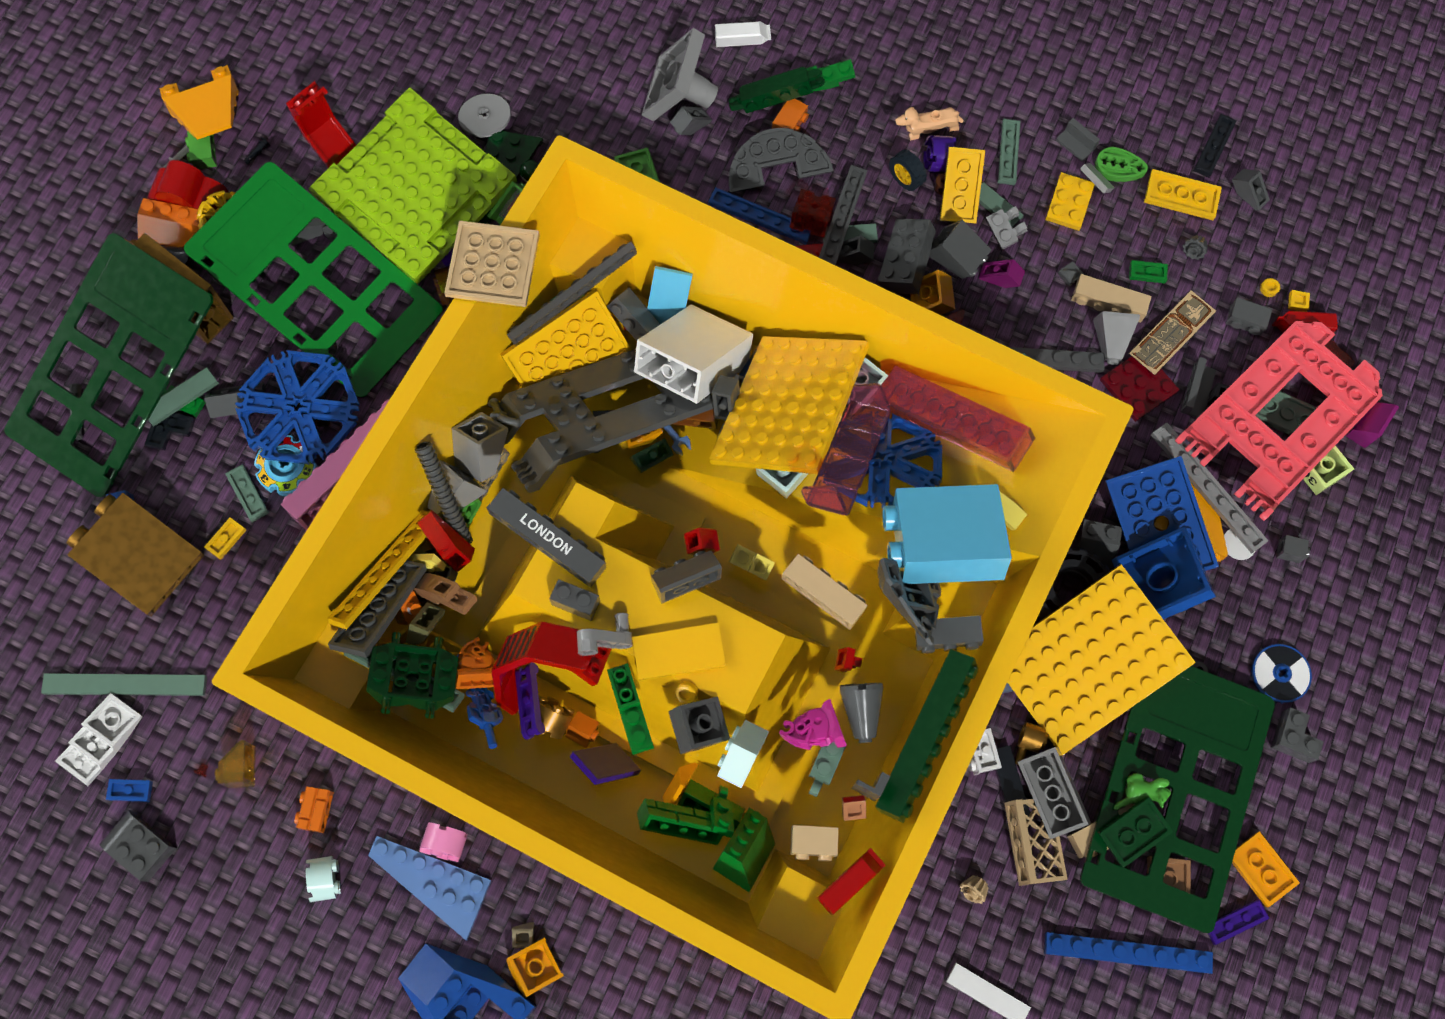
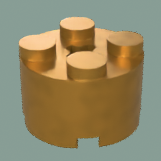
M539 696L541 722L545 726V732L551 733V738L562 739L573 717L574 710L566 706L561 707L558 705L559 701L548 696L546 699Z

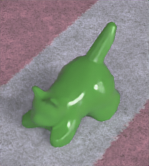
M1134 773L1126 779V798L1117 802L1114 810L1123 808L1131 803L1137 804L1147 796L1152 801L1158 802L1160 807L1163 808L1164 803L1171 795V791L1165 788L1169 785V780L1158 778L1147 782L1142 774Z

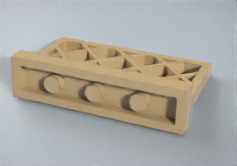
M1019 799L1004 803L1019 886L1068 880L1060 837L1050 839L1049 835L1042 830L1044 827L1043 821L1039 826L1032 821L1035 814L1040 816L1033 799ZM1025 804L1032 809L1029 817L1024 812L1023 805ZM1029 824L1036 830L1033 837L1028 833L1027 827ZM1039 834L1046 839L1043 847L1036 841ZM1049 844H1052L1055 848L1053 856L1046 851ZM1033 845L1040 851L1036 858L1032 855L1031 848ZM1043 855L1050 860L1047 868L1040 862ZM1054 864L1059 869V877L1050 872ZM1037 866L1044 872L1040 879L1036 877L1035 868Z

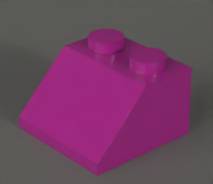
M1377 402L1346 434V437L1366 448L1382 436L1399 406Z

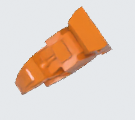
M477 637L462 647L458 657L456 689L494 687L491 670L495 664V659L491 652L488 651V642L481 646L479 645L480 638Z

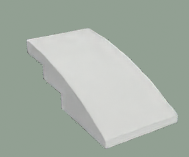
M110 693L81 724L83 727L68 742L70 746L55 762L89 786L119 751L142 716Z

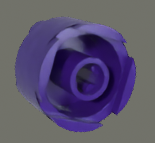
M929 135L925 142V146H928V148L923 153L924 168L927 169V172H946L948 147L956 146V137Z

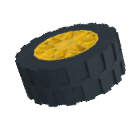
M901 150L890 159L889 168L891 174L904 189L914 191L927 180L926 169L923 163L909 150Z

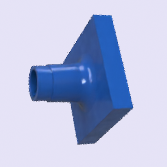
M1185 526L1111 559L1114 568L1122 564L1163 619L1216 597L1192 538Z

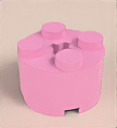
M428 822L419 852L435 855L439 859L459 862L468 834L451 827H443L440 824Z

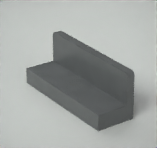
M1199 357L1193 365L1181 408V413L1196 418L1206 409L1216 373L1215 369L1205 366L1207 359Z
M260 382L255 387V392L265 393V384ZM243 385L207 391L204 399L210 418L236 415L235 408L238 407L235 403L244 401V398L237 396L240 393L239 389Z

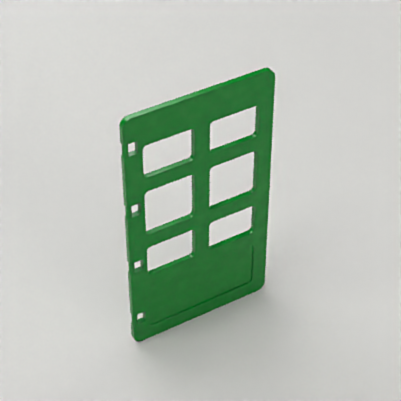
M273 162L265 163L184 245L185 253L192 260L203 267L210 275L303 352L325 354L333 357L328 350L355 322L377 339L376 343L351 369L346 368L348 375L351 377L350 381L356 396L359 398L365 397L442 313V306L438 301ZM314 218H318L333 230L337 237L312 263H307L289 248V244ZM348 246L353 247L381 271L379 276L356 300H351L322 275ZM205 257L214 262L211 267L202 261ZM279 257L300 275L274 303L270 304L250 287V284L275 258ZM390 283H395L411 296L414 301L389 328H384L366 312V309ZM310 286L316 287L343 310V314L317 341L310 338L284 316V313ZM252 295L260 301L257 306L248 300ZM298 333L306 339L303 344L294 338ZM335 359L336 361L333 363V366L338 365L339 361Z

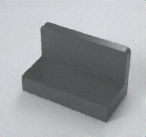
M1072 118L1056 141L1080 161H1084L1096 149L1100 139Z
M882 772L876 778L873 786L857 780L851 789L876 801L881 797L890 775Z

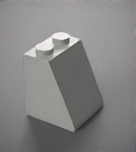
M483 412L452 427L455 466L479 482H483L495 475L508 428Z

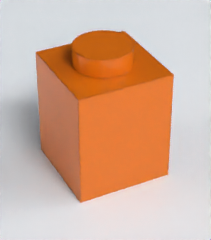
M578 711L568 725L565 737L587 748L590 742L594 743L600 733L597 731L600 722Z

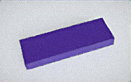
M1257 899L1218 918L1214 930L1208 933L1213 945H1217L1270 918L1260 899Z

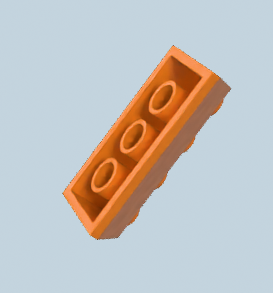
M143 198L137 213L138 239L146 233L160 245L184 248V245L199 230L198 209Z

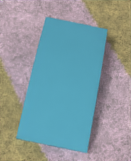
M655 266L647 309L660 324L686 308L692 273Z

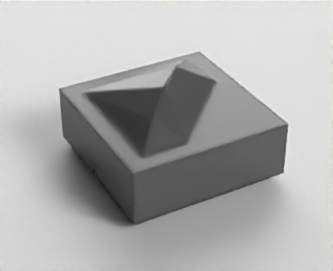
M1073 261L1058 271V275L1068 286L1077 282L1080 275L1083 274Z

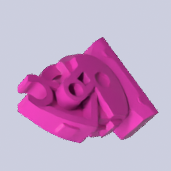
M830 699L826 700L821 708L811 709L798 716L794 722L784 721V727L790 728L788 732L780 730L779 732L784 740L802 749L810 750L813 745H819L820 747L829 746L832 742L837 748L847 746Z

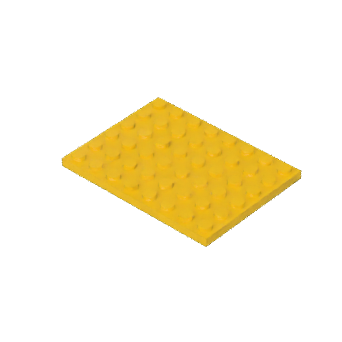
M762 336L740 387V394L735 401V406L732 412H729L709 458L711 464L819 474L868 351V342L861 340Z
M1120 564L1033 626L1007 683L1039 726L1046 728L1048 738L1055 747H1059L1061 754L1064 755L1196 662L1129 573Z

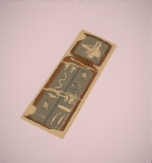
M1190 291L1129 354L1155 375L1216 310L1193 291Z

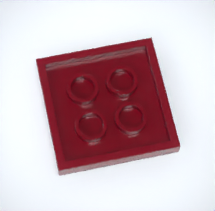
M1133 356L1100 379L1114 398L1133 407L1134 410L1131 418L1135 422L1179 391V388L1162 369L1154 375Z

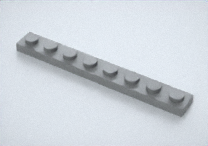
M1165 423L1151 434L1170 459L1182 456L1190 482L1251 554L1268 542V539L1208 469L1200 464V460L1197 457L1193 458L1191 456L1193 452L1191 450L1189 452L1185 451L1187 445L1184 441L1181 444L1175 442L1178 434L1168 423Z

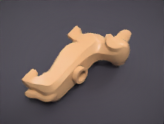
M910 107L903 115L895 119L897 125H906L907 131L910 132V141L919 139L921 133L929 134L944 127H950L949 132L959 130V122L963 123L964 121L959 116V112L952 107L918 114L914 107Z

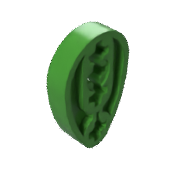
M1117 147L1103 149L1095 161V168L1109 181H1134L1144 177L1148 170L1147 164L1140 157Z

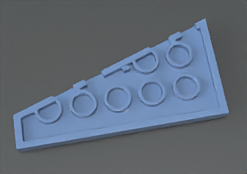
M376 836L368 856L467 941L492 880Z

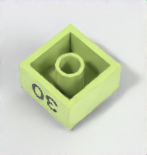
M1335 445L1303 480L1314 494L1318 495L1344 478L1354 468Z

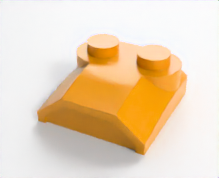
M545 938L506 959L515 983L525 998L564 976Z

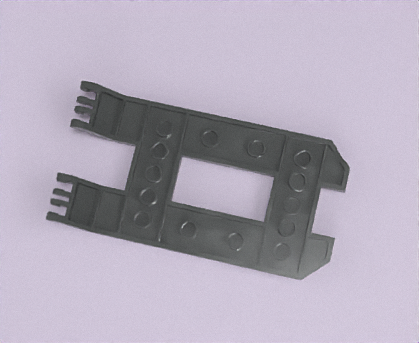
M636 349L506 393L499 402V406L502 411L507 413L508 417L519 418L521 424L515 428V426L504 424L499 420L498 422L508 428L505 444L510 442L525 420L541 414L546 416L556 430L536 438L524 456L511 465L514 472H517V476L522 484H525L526 490L531 493L540 490L558 465L714 409L712 393L696 404L653 382L661 394L594 417L582 400L645 378L634 372Z

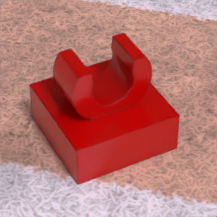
M845 647L838 650L835 671L843 673L851 671L852 668L861 667L862 658L855 657L856 649Z

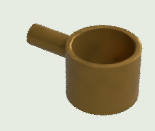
M1029 722L1024 723L1018 739L1019 750L1015 764L1019 765L1018 762L1024 760L1027 750L1038 753L1040 749H1044L1048 739L1046 728Z

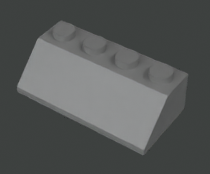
M1059 747L1051 748L1018 762L1050 839L1091 824Z

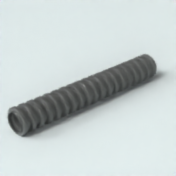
M422 442L415 447L417 457L420 458L419 461L436 496L435 498L445 517V521L471 544L473 538L466 526L467 524L464 521L460 508L457 506L458 503L455 501L450 485H448L449 482L446 480L441 464H439L440 461L437 458L435 449L432 447V443Z

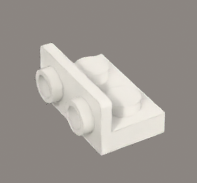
M991 728L985 729L970 761L969 769L973 771L974 775L1002 768Z

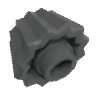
M1201 235L1192 236L1182 245L1184 248L1183 252L1191 259L1199 260L1207 254V240Z

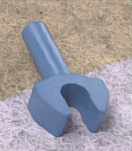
M671 425L663 427L674 441L672 449L676 454L683 455L680 448L682 444H685L691 450V442L688 436L680 437Z

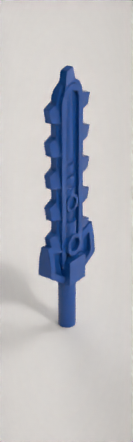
M471 688L465 692L467 697H470L472 700L467 706L468 719L478 725L479 729L485 730L488 746L490 749H494L497 747L493 727L503 720L500 707L497 708V705L491 702L494 698L492 691H489L488 688Z

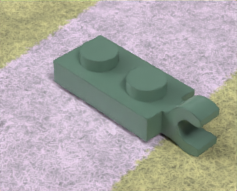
M833 742L829 746L821 747L809 774V777L814 779L809 794L817 797L823 783L830 785L845 747L837 748Z

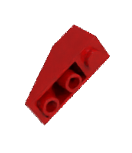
M430 510L418 520L417 524L441 558L455 571H460L472 561L475 548L434 511Z

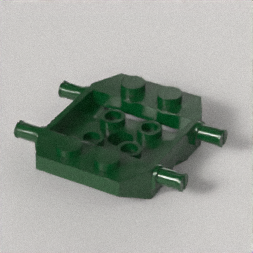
M393 632L391 643L373 647L366 691L382 705L381 713L385 714V707H387L386 714H389L391 706L398 707L409 704L418 709L426 710L425 717L429 719V712H431L430 719H433L436 710L454 700L458 657L442 649V637H440L439 644V637L434 639V648L400 644L401 633L398 632L396 639V632ZM393 659H396L392 692H388ZM433 664H436L433 692L431 697L429 696L432 666ZM414 676L418 680L411 682L407 680V677Z

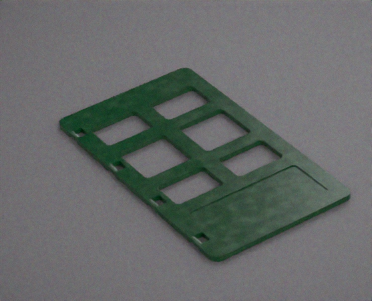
M115 233L109 234L4 429L5 434L96 497H105L143 431L142 429L146 421L149 420L170 382L173 372L177 369L200 327V323L213 304V296L122 236ZM89 303L120 323L107 348L77 329V324ZM195 312H197L199 316L196 322L193 323L191 319ZM134 332L165 353L152 378L121 358V354ZM68 341L99 361L80 398L50 378V374ZM168 364L171 367L168 373L165 375L162 372ZM113 370L141 388L144 392L125 427H122L94 408V403ZM41 391H44L72 411L60 435H57L30 416V411ZM140 416L142 420L137 427L134 423L137 417ZM85 420L116 440V445L105 465L100 464L73 444ZM112 467L114 471L109 478L106 474L109 468Z
M1190 666L1131 707L1089 844L1087 857L1080 874L1081 884L1203 933L1212 932L1217 920L1275 706L1274 700L1268 695ZM1143 728L1184 744L1177 772L1136 757L1135 753ZM1129 732L1135 734L1132 744L1126 742ZM1200 750L1240 765L1241 770L1233 795L1193 779L1192 775ZM1130 772L1142 774L1144 777L1152 780L1158 778L1169 780L1168 786L1171 787V795L1164 819L1173 832L1154 846L1155 850L1146 876L1106 861L1107 846L1097 833L1120 816L1118 810H1114V806L1122 800L1127 783L1126 779ZM1112 791L1118 793L1115 804L1109 802ZM1188 794L1224 807L1229 811L1217 853L1181 840L1176 836ZM1094 851L1100 853L1097 864L1091 863ZM1172 852L1212 868V876L1204 899L1163 882L1169 856Z

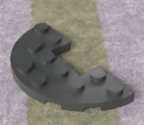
M789 128L768 129L752 136L736 153L729 171V193L764 187L765 183L761 169L795 162L798 179L832 173L834 170L825 150L810 136Z

